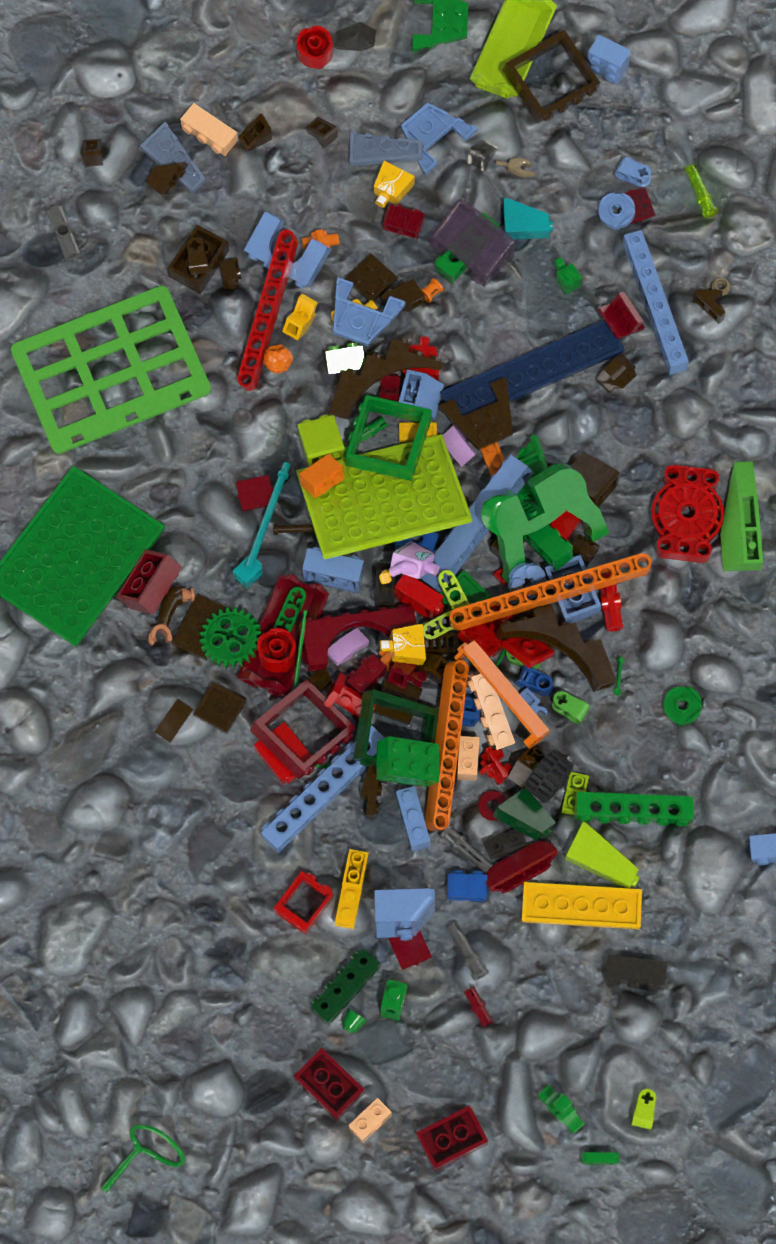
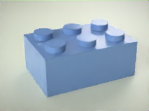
M308 548L302 568L303 581L359 594L364 576V560L357 556L346 557L342 555L324 560L320 548Z
M578 555L557 571L551 566L545 567L544 573L546 580L550 581L584 571L586 567L581 555ZM590 578L582 580L585 584L592 583ZM567 583L564 587L570 590L574 588V585ZM550 589L552 595L556 593L555 590ZM595 590L555 602L563 623H574L599 614L601 611V604Z

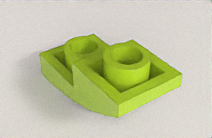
M571 772L562 813L574 815V796L576 792H586L588 775Z

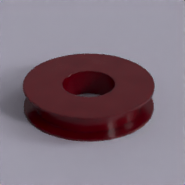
M489 791L484 793L479 799L478 809L485 819L495 821L498 820L493 816L495 811L489 810L487 804L490 801H495L498 805H501L506 801V798L500 792Z

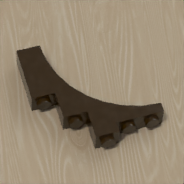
M398 337L397 340L392 339L385 360H383L384 356L373 353L371 356L367 354L361 376L358 375V371L348 369L347 372L342 371L329 414L349 420L354 406L361 396L373 384L385 376L412 368H429L443 371L445 364L441 362V358L431 355L430 358L423 356V352L413 350L411 353V345L408 344L407 339Z
M551 606L535 607L528 617L520 618L517 622L513 623L506 621L496 631L498 640L505 638H528L556 648L568 656L580 668L593 692L611 688L617 681L601 639H588L583 642L576 622L570 624L564 622L558 625Z

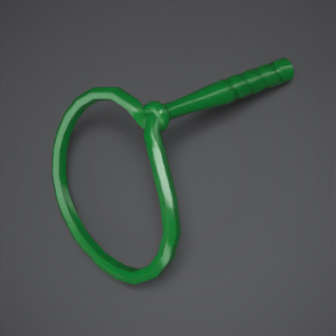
M134 1125L130 1129V1138L134 1143V1150L116 1168L101 1189L107 1193L124 1173L137 1153L144 1152L167 1166L180 1167L185 1162L182 1150L163 1131L149 1125ZM146 1129L158 1134L177 1151L180 1161H170L146 1147H141L134 1131Z

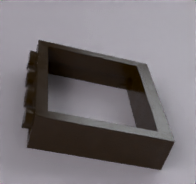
M565 30L510 60L502 69L538 124L542 121L551 120L557 112L560 114L565 112L571 104L577 105L586 95L592 96L593 93L598 91L597 88L601 83ZM561 44L588 84L543 110L517 69Z

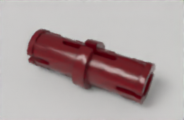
M474 986L470 988L471 990L467 989L463 993L472 1006L471 1011L475 1012L482 1028H484L487 1024L493 1023V1020L485 1008V1002H482Z

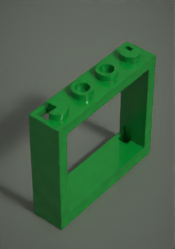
M366 395L364 403H361L359 406L360 415L359 417L356 416L354 420L355 430L350 432L349 447H345L343 458H346V466L412 481L432 421V410ZM370 411L420 422L406 466L356 455Z

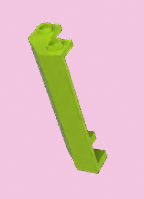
M552 0L504 1L470 77V80L475 83L477 88L504 98L518 96V93L502 69L507 62L542 42L557 8V5ZM533 61L517 69L523 80H525Z

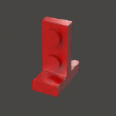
M340 673L330 686L323 704L330 708L335 702L360 718L363 696L345 685L347 676Z

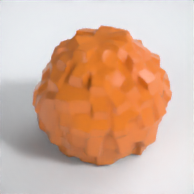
M282 344L270 346L264 354L263 364L275 374L287 371L293 362V355Z

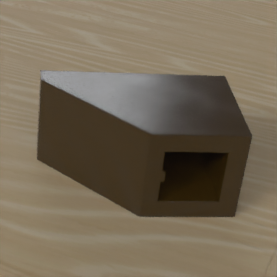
M184 162L155 166L145 182L160 195L170 194L175 190L177 181L186 173L185 169L188 164Z
M414 279L405 280L393 290L388 289L381 295L383 306H386L390 296L405 301L406 305L402 311L410 312L425 303V296Z
M532 747L528 749L517 760L507 778L524 788L527 779L546 755L538 748Z

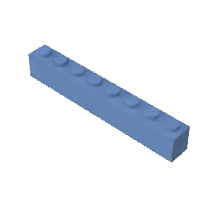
M512 455L503 461L499 471L491 477L486 488L480 491L476 501L468 507L472 523L456 526L444 538L440 548L434 551L433 563L440 566L439 572L436 576L429 573L422 576L421 579L439 593L442 592L437 581L438 574L441 571L450 570L456 575L489 531L481 520V509L484 501L495 495L507 494V490H511L517 495L534 473L527 465ZM443 574L442 582L449 584L451 576Z

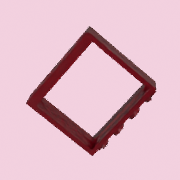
M305 680L254 721L250 729L298 779L304 775H310L317 764L321 766L327 760V756L330 753L334 755L341 748L340 745L342 743L347 744L354 737L352 734L356 728L334 705L330 708L325 706L323 703L326 697L308 680ZM304 696L341 731L340 734L305 763L267 728L268 725Z

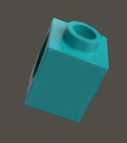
M248 557L233 570L234 578L246 589L263 575V565L257 559L251 571L245 569Z

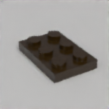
M197 594L172 642V646L207 661L206 652L202 651L201 647L203 645L199 641L203 638L200 632H205L202 625H208L207 618L214 619L212 613L218 616L220 609L223 613H226L227 607Z

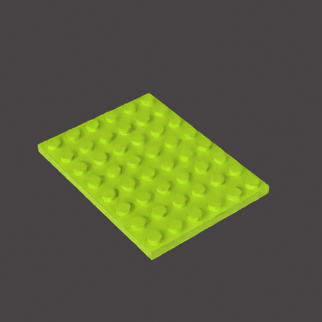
M442 434L425 439L412 481L346 466V458L336 461L343 466L345 479L315 499L300 483L299 473L307 468L296 470L324 560L472 523L468 505ZM414 441L359 455L406 466Z

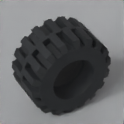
M556 750L549 752L527 779L525 789L543 803L549 801L571 774L573 763Z

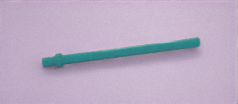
M284 462L281 470L277 473L278 479L245 565L246 570L251 571L253 569L283 484L289 476L290 463Z

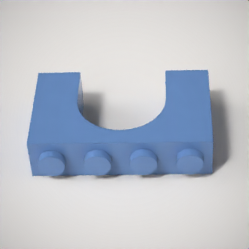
M265 211L244 251L249 253L247 256L255 261L258 259L263 261V266L269 269L274 253L275 240L285 221ZM311 239L302 257L297 262L292 263L289 277L295 280L294 284L301 288H311L332 248L316 239Z

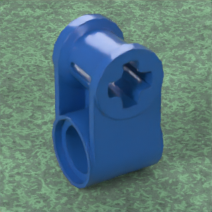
M523 665V671L519 679H516L515 684L522 689L528 688L531 692L543 697L550 695L553 690L551 677L532 667L528 668ZM543 682L549 684V686L544 689L539 687V685Z

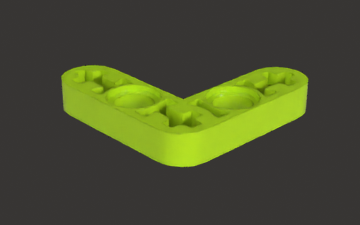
M450 570L441 571L437 576V581L451 610L423 625L424 638L434 639L452 630L451 626L444 627L442 625V619L445 616L450 617L452 610L470 605L457 578ZM443 574H445L446 576L450 575L451 578L449 579V582L451 585L455 583L456 587L450 588L448 591H446L445 588L449 586L447 582H442L441 579L444 578ZM454 590L460 593V599L456 602L450 599V593ZM462 617L457 618L459 620L458 623L463 621ZM435 621H438V625L442 629V631L439 632V629H436L433 631L432 636L430 634H426L425 631L428 630L427 626L429 625L430 628L437 626Z

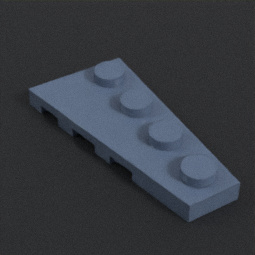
M166 121L140 145L141 150L160 166L186 162L188 164L185 169L186 173L178 181L193 194L206 182L205 177L194 161L191 160L184 147L179 143L178 138L172 133Z
M350 132L349 163L351 166L383 164L384 161L396 163L423 160L422 140L393 139L390 136L384 135L377 137L368 133L362 135L357 134V132Z

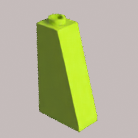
M582 822L565 860L622 888L630 889L631 886L635 887L640 878L637 875L639 869L592 827Z

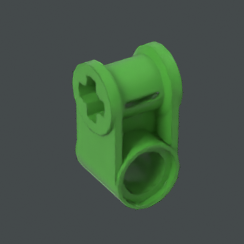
M564 691L557 692L552 701V708L555 712L567 717L576 724L582 723L590 709L589 704ZM560 700H564V703L558 704Z

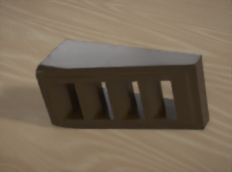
M444 633L434 639L424 638V644L425 641H429V649L426 650L425 647V654L457 655L458 633ZM433 641H437V649H433ZM441 641H445V648H441ZM449 641H452V647L449 648Z

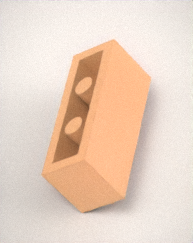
M195 103L192 104L180 119L184 132L193 134L200 143H206L217 154L221 153L226 156L238 141V134L235 130Z

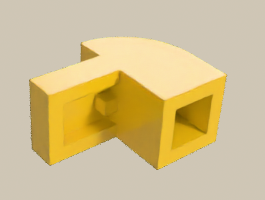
M301 294L294 311L287 317L282 332L298 341L314 321L318 302Z

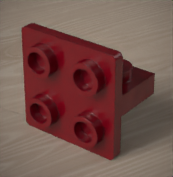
M625 292L619 293L610 304L598 309L617 339L645 329L642 324L644 322Z

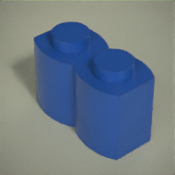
M460 870L452 871V873L448 874L447 900L486 901L487 875H484L481 871H473L471 874H464Z

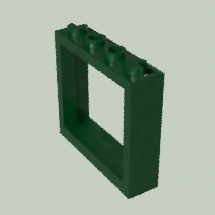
M374 689L363 693L353 760L359 761L363 766L377 767V757L367 754L374 704L423 718L420 741L435 743L439 709Z

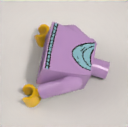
M410 541L393 552L389 570H384L379 575L381 584H386L392 581L391 576L395 577L401 573L420 579L427 573L436 576L440 566L433 563V552Z

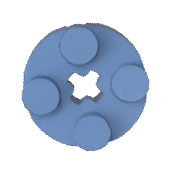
M609 193L600 201L598 209L599 218L607 227L619 230L628 226L633 221L635 205L632 198L627 194ZM614 207H615L616 209L621 208L619 214H617V213L614 214V213H613V212H614V210H613Z
M520 563L509 574L508 588L510 592L547 582L545 573L536 563ZM525 578H531L528 584L523 585L525 583ZM530 594L527 598L532 600L536 595Z

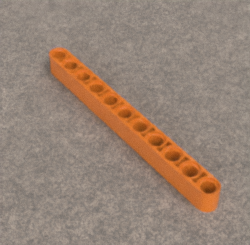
M641 553L459 607L450 613V625L454 630H463L538 606H544L638 578L650 572L652 560L648 554ZM643 561L647 563V566L642 568L638 563ZM627 567L629 572L622 573L619 569ZM607 572L611 577L605 579L601 574ZM590 578L593 582L585 584L582 580ZM570 583L574 585V588L568 590L564 585ZM553 589L556 593L548 595L546 590ZM530 594H534L537 596V599L531 601L527 597ZM511 600H517L519 604L516 606H511L509 602ZM494 605H497L501 609L499 611L494 612L490 608ZM474 611H480L482 615L479 617H474L472 613ZM460 616L463 618V621L457 623L453 619Z

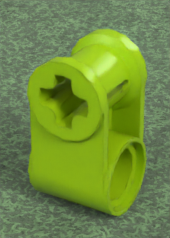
M644 1089L639 1093L631 1126L652 1129L656 1104V1094L653 1090ZM646 1094H648L649 1098L652 1099V1101H649L648 1104L644 1103V1099H641V1097H645Z

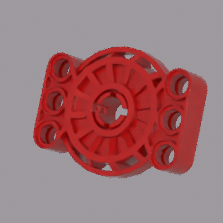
M670 465L664 472L663 481L665 486L656 495L651 510L652 524L660 537L655 549L656 554L663 559L705 563L710 559L712 552L710 542L719 533L724 518V507L715 491L719 482V474L712 469ZM675 474L677 478L671 479L668 475ZM693 476L696 480L689 481L687 477ZM712 478L715 482L708 483L705 479ZM655 506L659 508L657 514H655ZM686 507H690L689 511H691L694 514V516L691 518H686L681 514V512L686 510ZM719 513H720V522H719L718 520H716V519H717V515H718ZM665 544L669 546V549L662 550L660 546ZM686 547L688 552L683 553L679 548ZM704 549L707 551V554L702 555L698 550Z

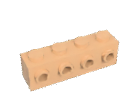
M479 671L469 674V681L467 683L470 691H474L476 697L474 703L477 710L481 711L482 717H480L483 727L487 728L489 745L498 750L514 744L515 741L497 692Z

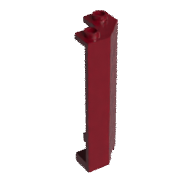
M293 574L279 575L259 623L261 628L259 631L265 634L274 628L291 589L295 587L304 589L306 601L291 632V636L296 642V653L298 656L300 641L298 627L303 620V611L307 610L306 619L313 618L318 620L330 593L325 591L324 587L318 583L303 584ZM298 593L297 595H293V596H294V603H293V605H295V606H296V602H297L298 598H301V594H300V593ZM287 609L284 615L287 618H292L295 616V611ZM284 621L282 629H285L287 622ZM303 650L301 655V662L304 658ZM253 651L256 657L249 656L250 663L244 660L243 667H241L237 678L250 687L257 689L259 686L260 688L267 689L269 694L287 696L295 679L297 657L294 665L288 672L274 673L261 667L258 651Z

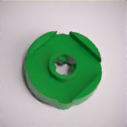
M674 687L665 696L663 703L664 713L671 722L679 726L691 724L701 713V697L693 688ZM678 702H686L687 709H679Z

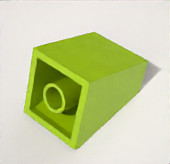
M323 415L319 419L312 421L307 419L297 424L308 467L327 454H330L335 460L343 459L345 448L334 415Z

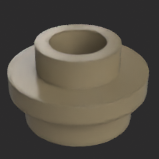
M717 278L713 281L712 290H720L718 286H723L722 296L728 294L730 291L728 280Z

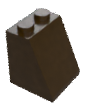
M583 452L572 460L571 467L582 475L586 482L588 496L599 508L618 486L620 472Z

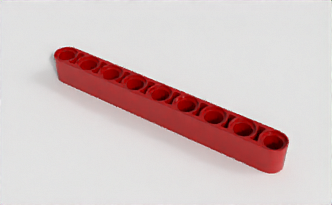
M283 230L278 236L237 380L246 391H253L258 385L264 354L269 347L297 250L298 240L291 230ZM292 237L291 242L284 243L286 238ZM282 255H287L285 260L279 261ZM282 272L281 277L274 278L276 273ZM272 290H277L274 296H269ZM272 307L271 312L264 313L266 308ZM267 325L264 331H259L260 326ZM256 343H262L260 348L254 349ZM257 360L254 366L249 367L250 361ZM250 377L251 382L249 384H244V380Z

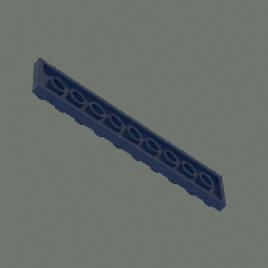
M603 320L440 391L441 398L444 403L455 399L462 416H465L497 402L490 383L504 377L507 379L509 402H512L625 352V349L620 339L615 337L606 321Z

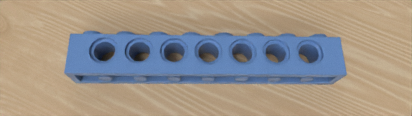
M640 230L624 235L623 246L668 373L672 375L686 371L689 361L643 232Z
M373 726L370 729L368 742L371 748L367 751V754L376 757L377 741L385 737ZM351 741L345 747L346 751L341 756L339 754L335 756L331 761L332 764L327 769L323 768L318 773V778L314 782L310 781L303 788L304 792L299 796L295 795L290 800V805L286 809L282 808L276 814V819L272 823L267 822L262 827V838L277 853L286 847L368 767L361 765L359 761L353 765L346 763L348 758L354 757L356 741ZM335 771L343 773L340 778H334L332 774ZM326 784L329 786V789L322 792L318 789L320 785ZM307 798H313L315 799V803L312 805L305 804V800ZM294 811H298L301 813V816L294 819L291 817V814ZM279 825H286L288 827L285 832L277 831Z

